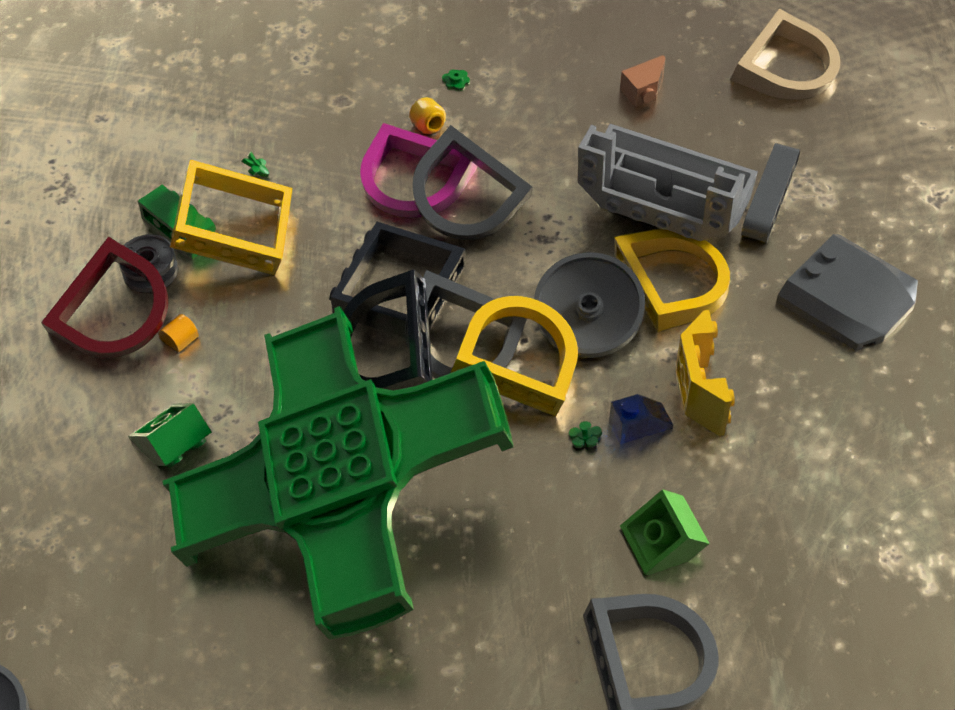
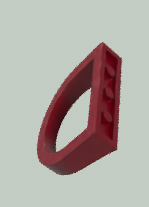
M108 236L41 323L49 334L88 356L103 359L126 356L145 346L162 327L168 310L167 289L160 273L148 260ZM114 262H117L149 282L153 289V307L146 322L133 334L114 341L94 340L66 323Z

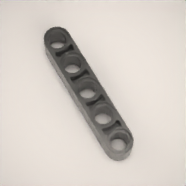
M775 143L746 215L741 236L768 242L794 174L800 149Z

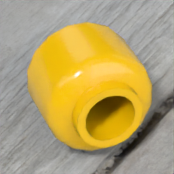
M425 97L420 98L411 106L409 118L417 129L429 135L438 132L444 126L446 113L432 98Z

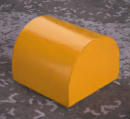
M179 314L158 332L159 339L178 353L199 337L194 323L183 314Z

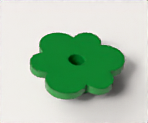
M452 69L449 73L442 76V81L446 83L447 88L454 87L457 90H462L465 88V84L470 83V78L467 71Z

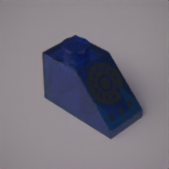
M639 394L611 402L609 424L620 444L666 431L674 426L661 402Z

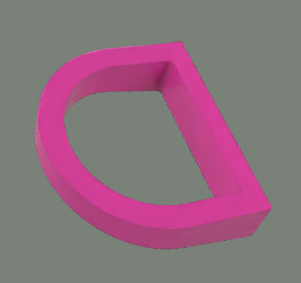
M383 123L365 153L360 168L362 185L368 199L377 208L388 214L405 218L421 217L414 201H402L387 196L376 186L374 178L376 171L392 148L423 157L437 140ZM452 149L440 162L455 168L450 178L441 190L427 198L430 206L436 213L445 210L458 199L478 167L455 149Z

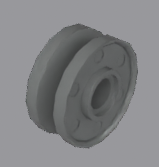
M145 234L134 237L124 244L125 247L148 260L158 270L165 287L170 285L177 277L179 267L174 249L170 248V242L166 238L159 235ZM119 264L124 282L130 289L144 293L153 292L152 286L145 278Z

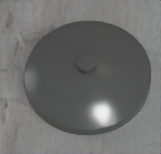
M578 253L559 260L544 273L534 295L535 300L552 307L567 321L576 338L578 357L582 358L602 357L620 350L637 334L644 317L645 297L639 279L622 261L602 253ZM537 323L546 340L558 349L551 334Z

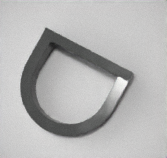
M451 125L422 157L413 177V197L421 217L437 232L461 240L484 238L500 230L531 197L533 188ZM452 149L457 150L512 192L501 207L486 220L474 224H458L448 221L437 214L427 200L425 185L428 176Z
M426 270L423 276L426 282L427 301L430 294L476 313L483 305L494 300L492 297ZM510 316L495 320L506 325L508 329L499 354L491 363L506 368L515 353L527 318ZM406 318L405 340L409 349L408 320ZM431 354L432 377L436 379L450 374L452 368L439 362Z
M635 594L592 598L583 617L608 710H690L703 698L715 679L719 656L717 644L711 630L696 612L677 600L656 594ZM651 618L665 621L680 629L691 640L697 652L699 669L696 681L688 688L677 693L631 698L610 623Z

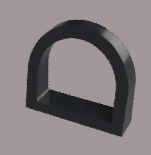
M414 269L367 286L352 298L343 311L350 321L354 332L360 319L371 308L380 303L406 296L410 366L379 377L360 375L365 381L371 379L376 388L399 390L432 380L426 282Z

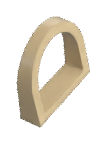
M779 8L738 62L730 80L776 98L790 100L810 98L824 92L833 83L840 69V55L835 44L825 33ZM778 35L802 44L817 53L824 63L825 72L814 80L791 81L781 78L754 63L772 38Z

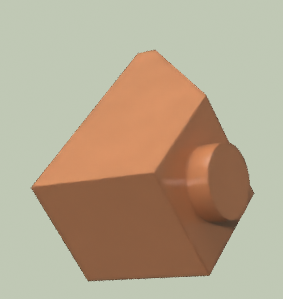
M663 55L621 72L620 90L635 107L649 103L657 98L664 75L665 57Z

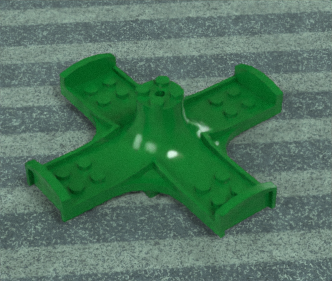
M340 306L334 308L335 313L273 337L270 333L264 335L274 388L273 410L269 418L258 421L260 433L249 445L227 457L163 480V486L170 492L176 545L171 547V553L186 567L198 563V553L269 529L286 533L294 539L304 558L315 625L329 640L352 636L378 628L414 610L412 599L405 590L392 530V510L400 491L415 475L496 444H498L502 452L514 448L497 384L485 361L414 387L399 390L376 388L371 379L365 381L358 373L350 334L353 333L352 325Z

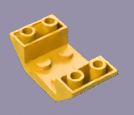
M704 310L680 335L675 372L685 415L716 435L724 436L727 424L731 423L730 407L734 406L735 397L733 389H728L726 378L706 379L704 367H708L710 356L714 355L713 338H717L718 329L716 321L711 320L709 310Z

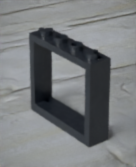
M376 221L372 230L366 232L361 248L356 249L349 268L346 267L343 270L338 286L333 287L330 292L329 300L332 304V314L335 313L334 308L339 306L344 311L345 307L352 300L353 297L350 294L380 244L445 264L439 276L454 282L458 281L465 268V248ZM430 294L427 301L429 331L446 300ZM376 305L358 323L405 338L407 314Z

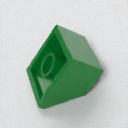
M177 403L168 407L128 437L155 465L171 467L183 459L182 454L188 449L195 450L206 442L205 437L211 434L212 431L194 403Z

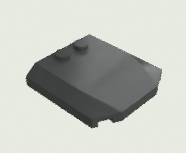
M833 234L785 282L778 293L776 302L855 351L862 349L863 345L872 342L876 345L884 342L912 312L916 301L918 280L840 234Z

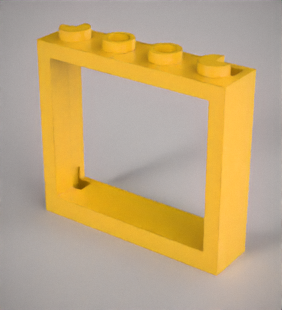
M190 160L183 179L170 248L275 275L283 256L292 188ZM193 183L279 207L274 247L270 248L185 225Z

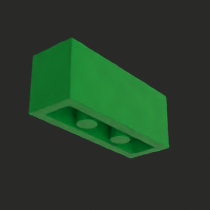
M162 184L139 199L138 205L141 218L171 242L180 196ZM189 204L185 225L215 232L216 227L213 221L208 217H203L192 204ZM183 251L191 259L198 256L197 254Z

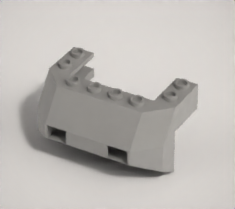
M613 124L608 126L605 133L596 131V126L591 125L578 147L577 183L601 208L698 241L727 234L739 223L750 200L758 171Z

